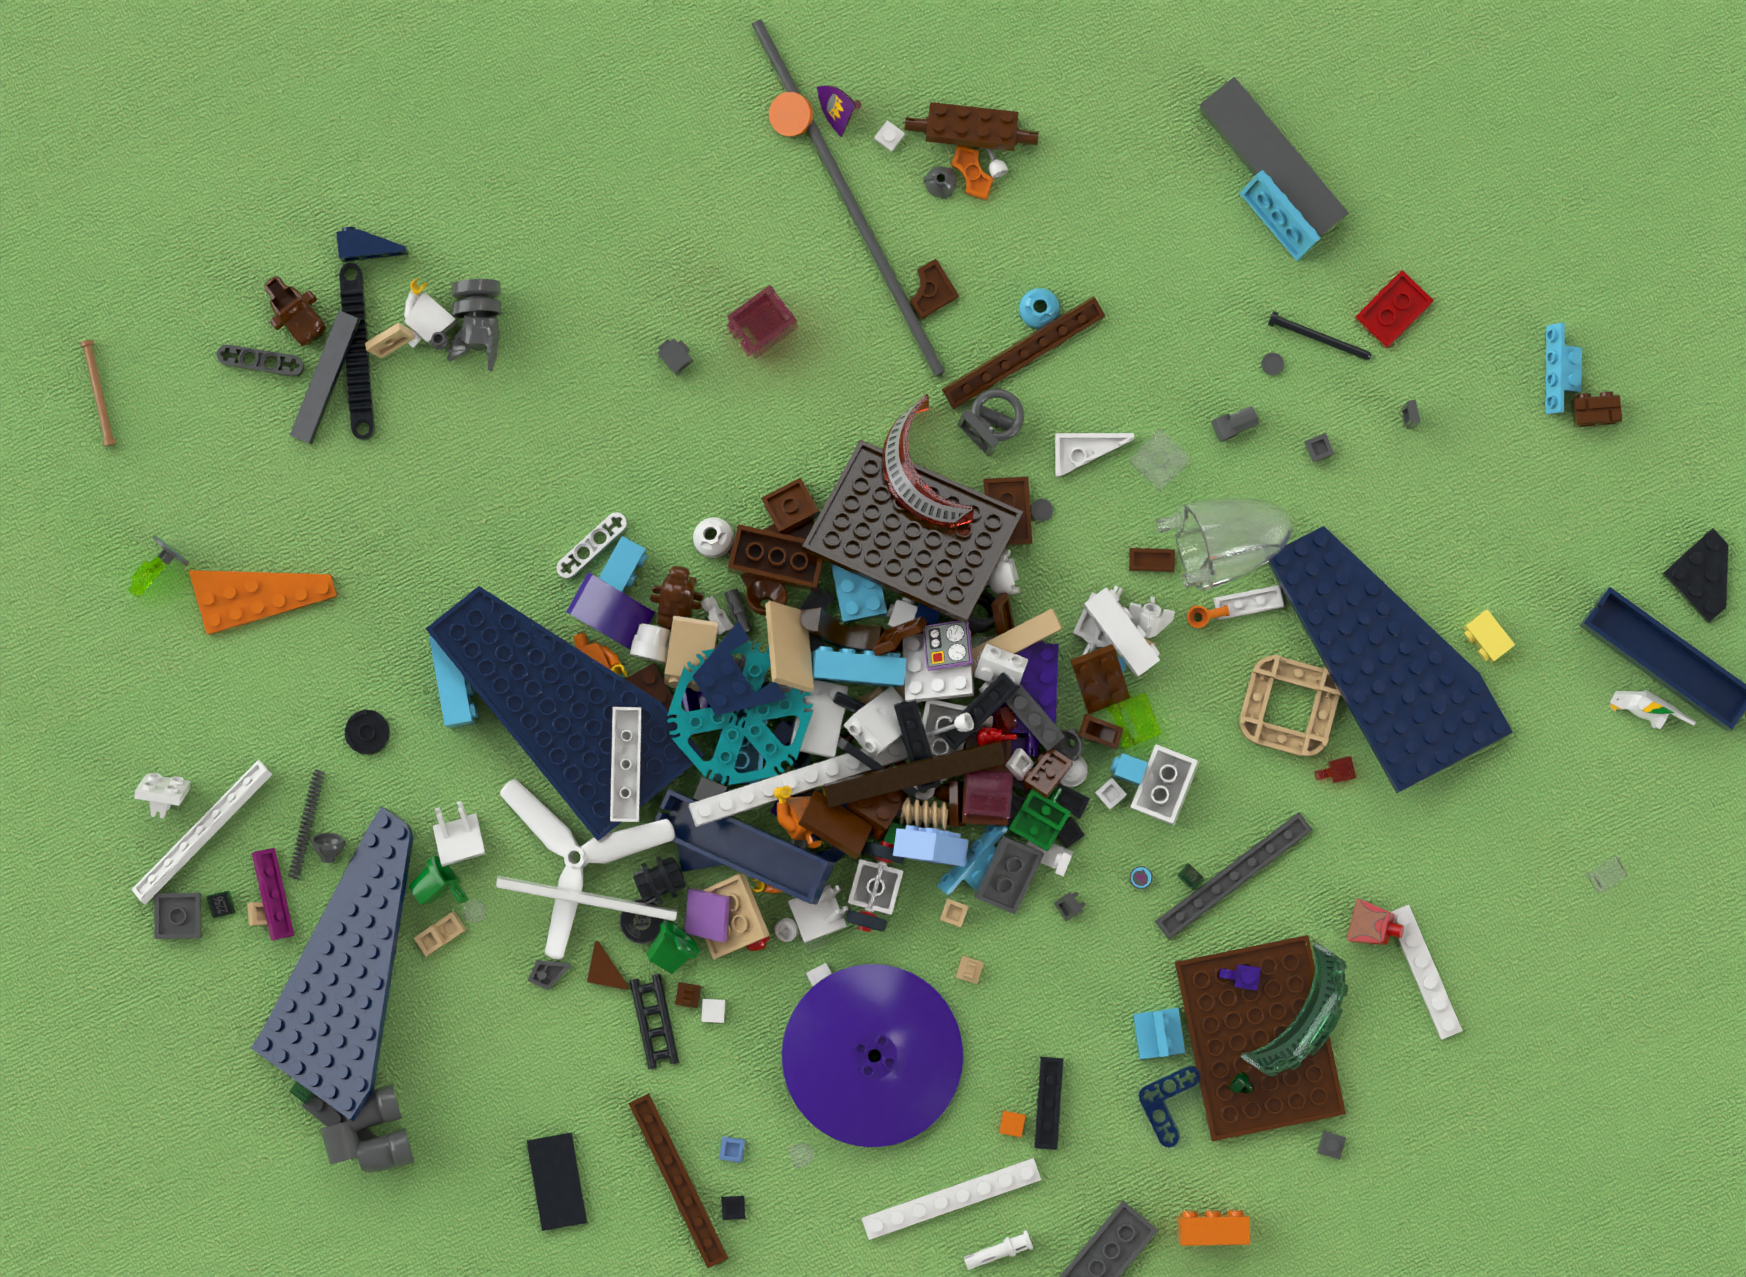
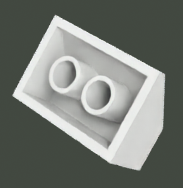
M1155 744L1131 808L1175 826L1199 765L1198 760Z

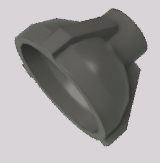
M937 166L924 176L923 181L925 182L926 189L934 197L949 198V195L956 187V177L951 167ZM944 176L945 181L938 182L937 177Z
M1061 730L1065 737L1052 748L1070 760H1078L1083 750V741L1078 735V730ZM1071 739L1075 741V746L1070 744Z
M318 833L311 839L313 849L320 856L321 861L331 863L335 861V857L344 848L345 839L335 833Z

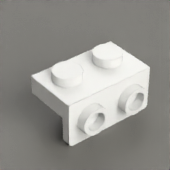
M986 644L974 677L992 683L1002 672H1005L1019 686L1028 659Z

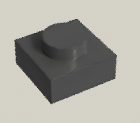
M1326 433L1304 442L1313 463L1334 455Z
M1323 1131L1317 1153L1340 1159L1346 1137Z

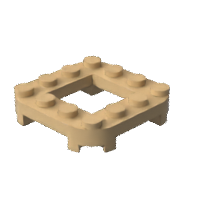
M1271 655L1261 659L1251 672L1239 718L1241 734L1254 744L1303 757L1315 755L1323 750L1329 741L1330 730L1339 696L1341 695L1327 668H1320L1280 657L1279 655ZM1274 679L1317 691L1306 733L1263 722Z

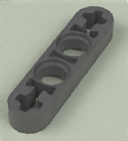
M223 345L217 351L218 360L225 366L297 377L304 371L303 361L295 355L234 345ZM230 350L231 354L238 355V351H241L239 363H236L237 359L232 357L225 361L222 354ZM247 353H253L256 357L255 362L251 365L244 363L243 358ZM276 357L278 360L277 366L272 369L267 368L265 365L267 358ZM282 358H285L284 362L287 364H292L296 360L299 368H295L294 372H291L289 367L283 366V371H281Z

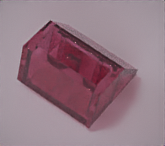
M984 770L968 773L964 815L1009 819L1013 773Z

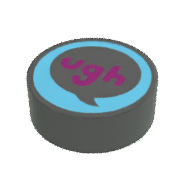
M1144 866L1134 868L1129 876L1130 883L1137 889L1147 888L1152 882L1151 871Z

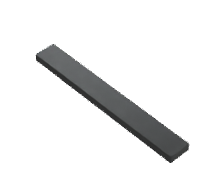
M1298 812L1155 921L1169 940L1310 833L1312 828Z

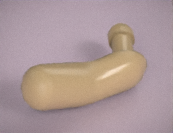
M878 686L870 694L862 695L859 700L864 704H868L885 690L883 687Z

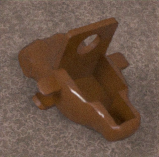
M275 276L265 283L264 289L270 296V306L275 314L270 319V324L276 330L285 326L287 331L291 333L292 337L302 347L311 344L314 339L322 336L327 327L311 307L317 300L316 296L310 290L302 295L295 287L287 286L280 277Z
M672 566L662 586L652 587L653 593L660 594V596L651 595L650 600L654 603H659L657 625L662 628L672 629L673 616L691 618L692 609L699 610L702 608V604L694 600L702 601L704 596L701 593L695 592L696 578L689 576L688 568Z

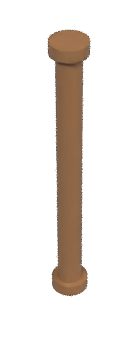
M82 341L80 345L81 348H84L104 437L103 447L113 446L117 443L116 439H113L92 347L94 346V341Z

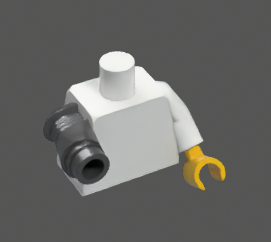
M416 278L410 284L411 290L406 300L404 311L405 324L414 331L415 338L407 344L414 348L423 339L434 348L442 350L448 345V337L445 333L458 322L425 292L421 294V291L427 287V283L424 282L419 287L417 285L419 278Z

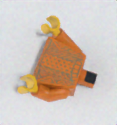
M788 785L775 788L773 794L779 799V802H777L778 823L788 831L793 840H807L809 848L820 846L822 844L820 837L798 824L810 797H790L792 790Z

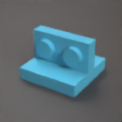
M1179 1008L1133 1014L1140 1059L1185 1053Z

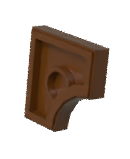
M937 259L917 270L920 278V287L916 295L910 299V303L921 320L959 298L958 293Z

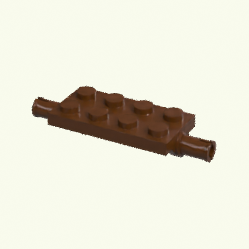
M930 102L929 115L926 119L906 116L904 131L924 132L926 142L1014 151L1017 143L1037 146L1039 131L1019 130V127H1017L1019 112L935 102Z

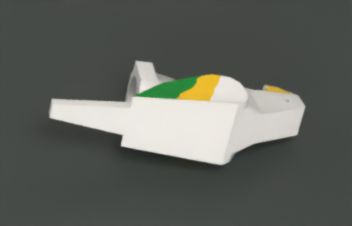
M1648 690L1615 691L1610 700V707L1614 712H1616V709H1628L1637 717L1650 720L1651 726L1654 729L1656 727L1661 729L1669 714L1693 726L1696 724V721L1677 710L1675 706Z

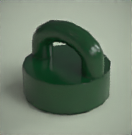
M1245 1072L1238 1073L1229 1084V1090L1234 1094H1237L1239 1091L1243 1094H1250L1253 1091L1252 1085L1248 1082L1250 1077Z

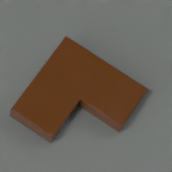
M924 616L886 629L873 647L875 655L894 650L902 639L921 633L927 624Z

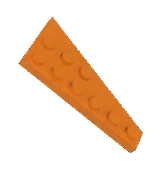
M188 570L207 635L338 597L331 574Z

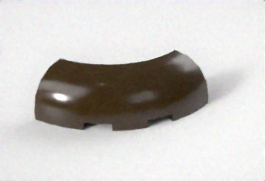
M822 608L801 610V622L811 634L840 648L855 649L861 652L873 651V647L885 631L882 625L867 626L854 624L852 627L839 624V619L831 616Z

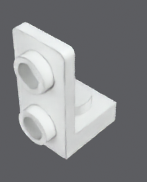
M1027 842L1028 846L1044 853L1040 863L1055 868L1056 874L1064 876L1073 851L1053 843L1049 851L1046 852L1031 842Z

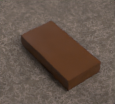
M1130 548L1129 571L1174 572L1175 549Z
M1000 593L991 604L997 636L1015 628L1008 593Z

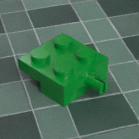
M1056 786L1047 799L1031 789L1008 830L1048 852L1071 811L1056 802L1062 789Z

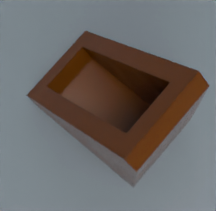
M1085 714L1078 735L1084 740L1117 750L1124 728Z

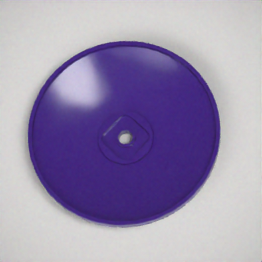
M864 964L851 966L834 972L820 980L807 991L795 1006L783 1036L781 1050L782 1070L787 1089L795 1105L803 1116L821 1132L836 1140L855 1146H890L909 1140L922 1133L946 1110L955 1095L962 1073V1038L950 1007L942 996L922 978L901 968L889 965ZM872 1049H877L881 1055L879 1061L875 1063L868 1059V1053Z

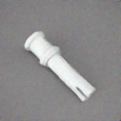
M1025 1230L1023 1234L1016 1237H1006L1003 1243L964 1256V1260L968 1270H971L1008 1255L1014 1257L1016 1253L1027 1249L1033 1250L1034 1248L1029 1234Z

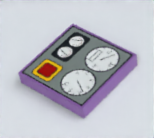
M953 621L924 627L923 635L928 671L973 665L969 622L965 624L961 621Z

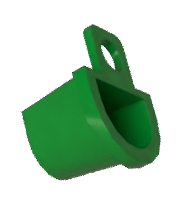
M433 855L428 859L427 866L410 884L411 892L420 905L431 904L448 890L452 892L459 903H466L469 900L458 884L461 882L449 865L442 867L440 857Z
M664 920L660 924L661 930L647 951V956L650 962L673 974L690 957L695 959L700 949L695 940L689 934H686L683 928L670 920Z

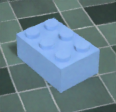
M906 825L905 829H896L893 856L965 867L969 840L960 838L961 834Z

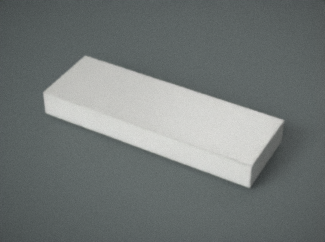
M1280 585L1213 598L1215 608L1228 605L1230 616L1217 617L1218 620L1285 607Z

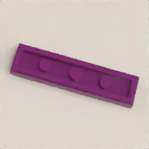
M275 848L252 852L271 941L295 936Z

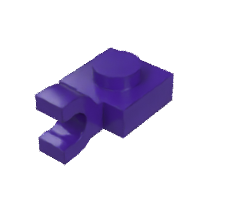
M1237 964L1236 971L1220 968L1219 977L1235 980L1234 987L1257 990L1261 968Z

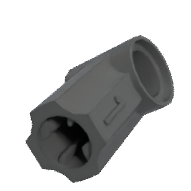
M1252 406L1231 415H1223L1211 421L1219 442L1237 436L1238 433L1260 424L1256 411Z

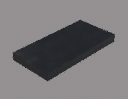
M572 1132L527 1140L542 1231L587 1223Z

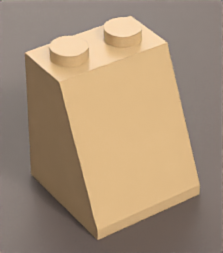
M673 616L665 668V685L677 688L684 666L688 671H693L688 667L687 662L690 661L694 666L700 664V660L696 656L698 653L703 656L704 660L707 659L701 651L717 647L718 622ZM690 681L686 687L694 691H701L695 681Z

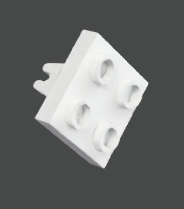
M158 773L146 774L135 790L134 799L149 801L151 816L155 817L158 811L160 812V818H164L171 804L178 806L181 804L190 790L191 781L177 776L171 778L162 777Z

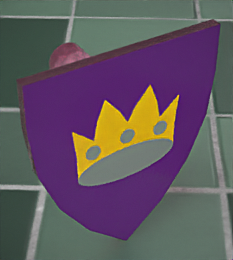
M817 86L823 113L832 128L842 137L853 111L860 109L861 103L859 100L853 101L843 90L835 86Z

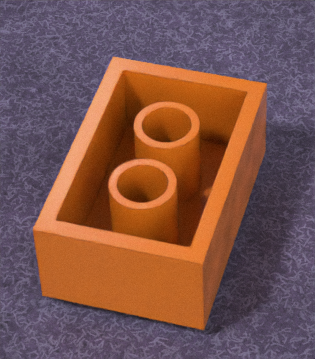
M1195 1210L1182 1211V1215H1177L1178 1243L1181 1246L1249 1245L1250 1218L1242 1210H1228V1214H1221L1219 1210H1205V1214H1198Z

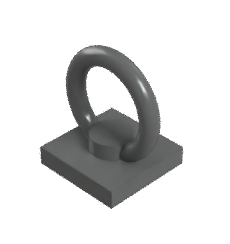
M991 389L983 392L976 398L971 411L967 409L961 415L957 425L989 456L995 451L999 441L1008 440L1020 431L1024 422V409L1019 399L1011 392L1003 389ZM991 398H1003L1010 402L1015 410V421L1004 432H994L991 425L984 418L980 417L982 405Z

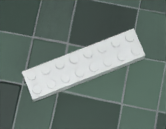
M613 707L610 821L639 822L641 707Z

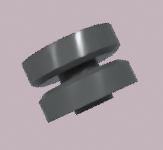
M469 279L451 284L452 297L459 299L452 304L454 317L464 319V314L471 311L475 312L477 317L486 318L502 314V303L500 300L495 299L501 294L500 281Z

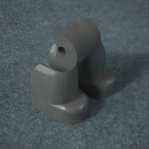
M393 1084L374 1089L354 1121L347 1118V1121L320 1128L330 1164L357 1157L362 1171L380 1172L415 1163L408 1143L406 1128L367 1140H359L357 1132L362 1129L402 1119Z

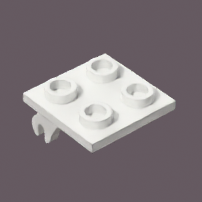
M462 801L457 802L461 819L448 823L445 822L440 807L435 808L439 824L434 825L433 830L442 867L486 854L477 814L467 816Z
M830 885L825 886L817 905L809 904L798 898L788 901L804 943L847 927L843 917L849 910L847 906L840 910L835 898L836 894L840 891L838 885L834 886V889Z

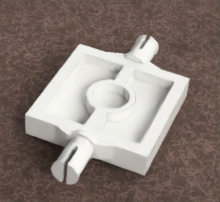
M1114 586L1113 591H1114L1115 593H1116L1118 587H1117V586ZM1119 588L1117 592L1118 598L1120 597L1123 591L1122 588ZM1092 592L1088 600H1090L1096 594ZM1084 608L1073 631V634L1083 638L1088 643L1082 655L1087 654L1089 649L1092 652L1096 647L1103 648L1111 644Z

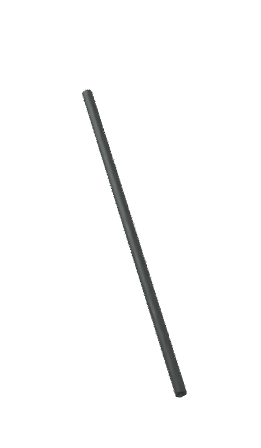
M762 19L752 23V26L786 92L800 94ZM812 119L811 124L807 127V132L934 376L937 377L945 371L814 119Z

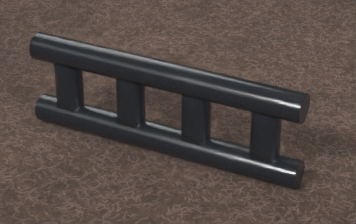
M652 975L653 982L639 985L638 979L629 980L648 1069L657 1068L656 1061L666 1058L670 1059V1064L680 1063L661 975ZM655 991L658 1005L644 1007L642 994ZM660 1013L662 1027L649 1030L646 1016ZM665 1036L667 1049L654 1052L651 1038Z

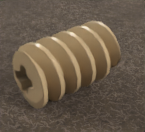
M907 797L903 803L900 825H902L904 820L910 826L915 821L917 827H920L922 822H924L925 828H929L931 823H933L934 829H938L940 824H942L943 831H946L948 819L946 803L943 802L941 807L938 808L937 802L934 801L931 807H929L928 801L925 800L922 806H920L917 798L911 804L909 797Z

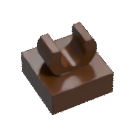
M678 982L675 1005L698 1008L701 985Z

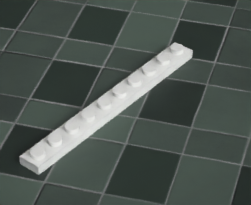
M902 738L874 758V760L883 766H888L908 759ZM864 748L859 749V750H861L862 752H864L865 754H867L868 756H870V755L868 754V752L865 751ZM847 753L690 803L689 809L695 826L698 827L779 801L773 794L777 787L790 786L792 790L791 796L822 787L825 783L850 778L869 772L872 769Z

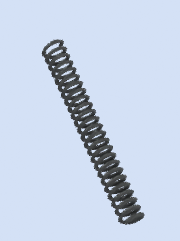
M315 769L316 772L312 773L314 776L311 777L315 781H310L313 785L309 786L313 790H308L311 794H307L309 798L305 799L310 803H305L308 807L303 808L308 811L303 812L306 816L301 817L304 820L300 822L304 825H300L299 827L302 829L298 830L303 834H297L301 838L296 840L301 843H295L299 847H294L297 851H294L293 854L297 856H292L295 860H292L291 863L296 865H290L294 869H289V872L292 873L287 874L289 877L297 879V881L300 878L296 876H301L298 872L302 871V869L297 867H303L300 863H304L302 859L305 858L301 854H306L303 850L307 849L303 845H308L305 841H309L307 837L311 835L307 832H311L309 828L313 827L308 823H314L310 819L315 818L310 814H316L312 810H317L314 806L318 804L313 801H319L316 797L320 795L315 792H321L317 788H322L319 784H322L323 781L319 779H324L321 775H325V772Z

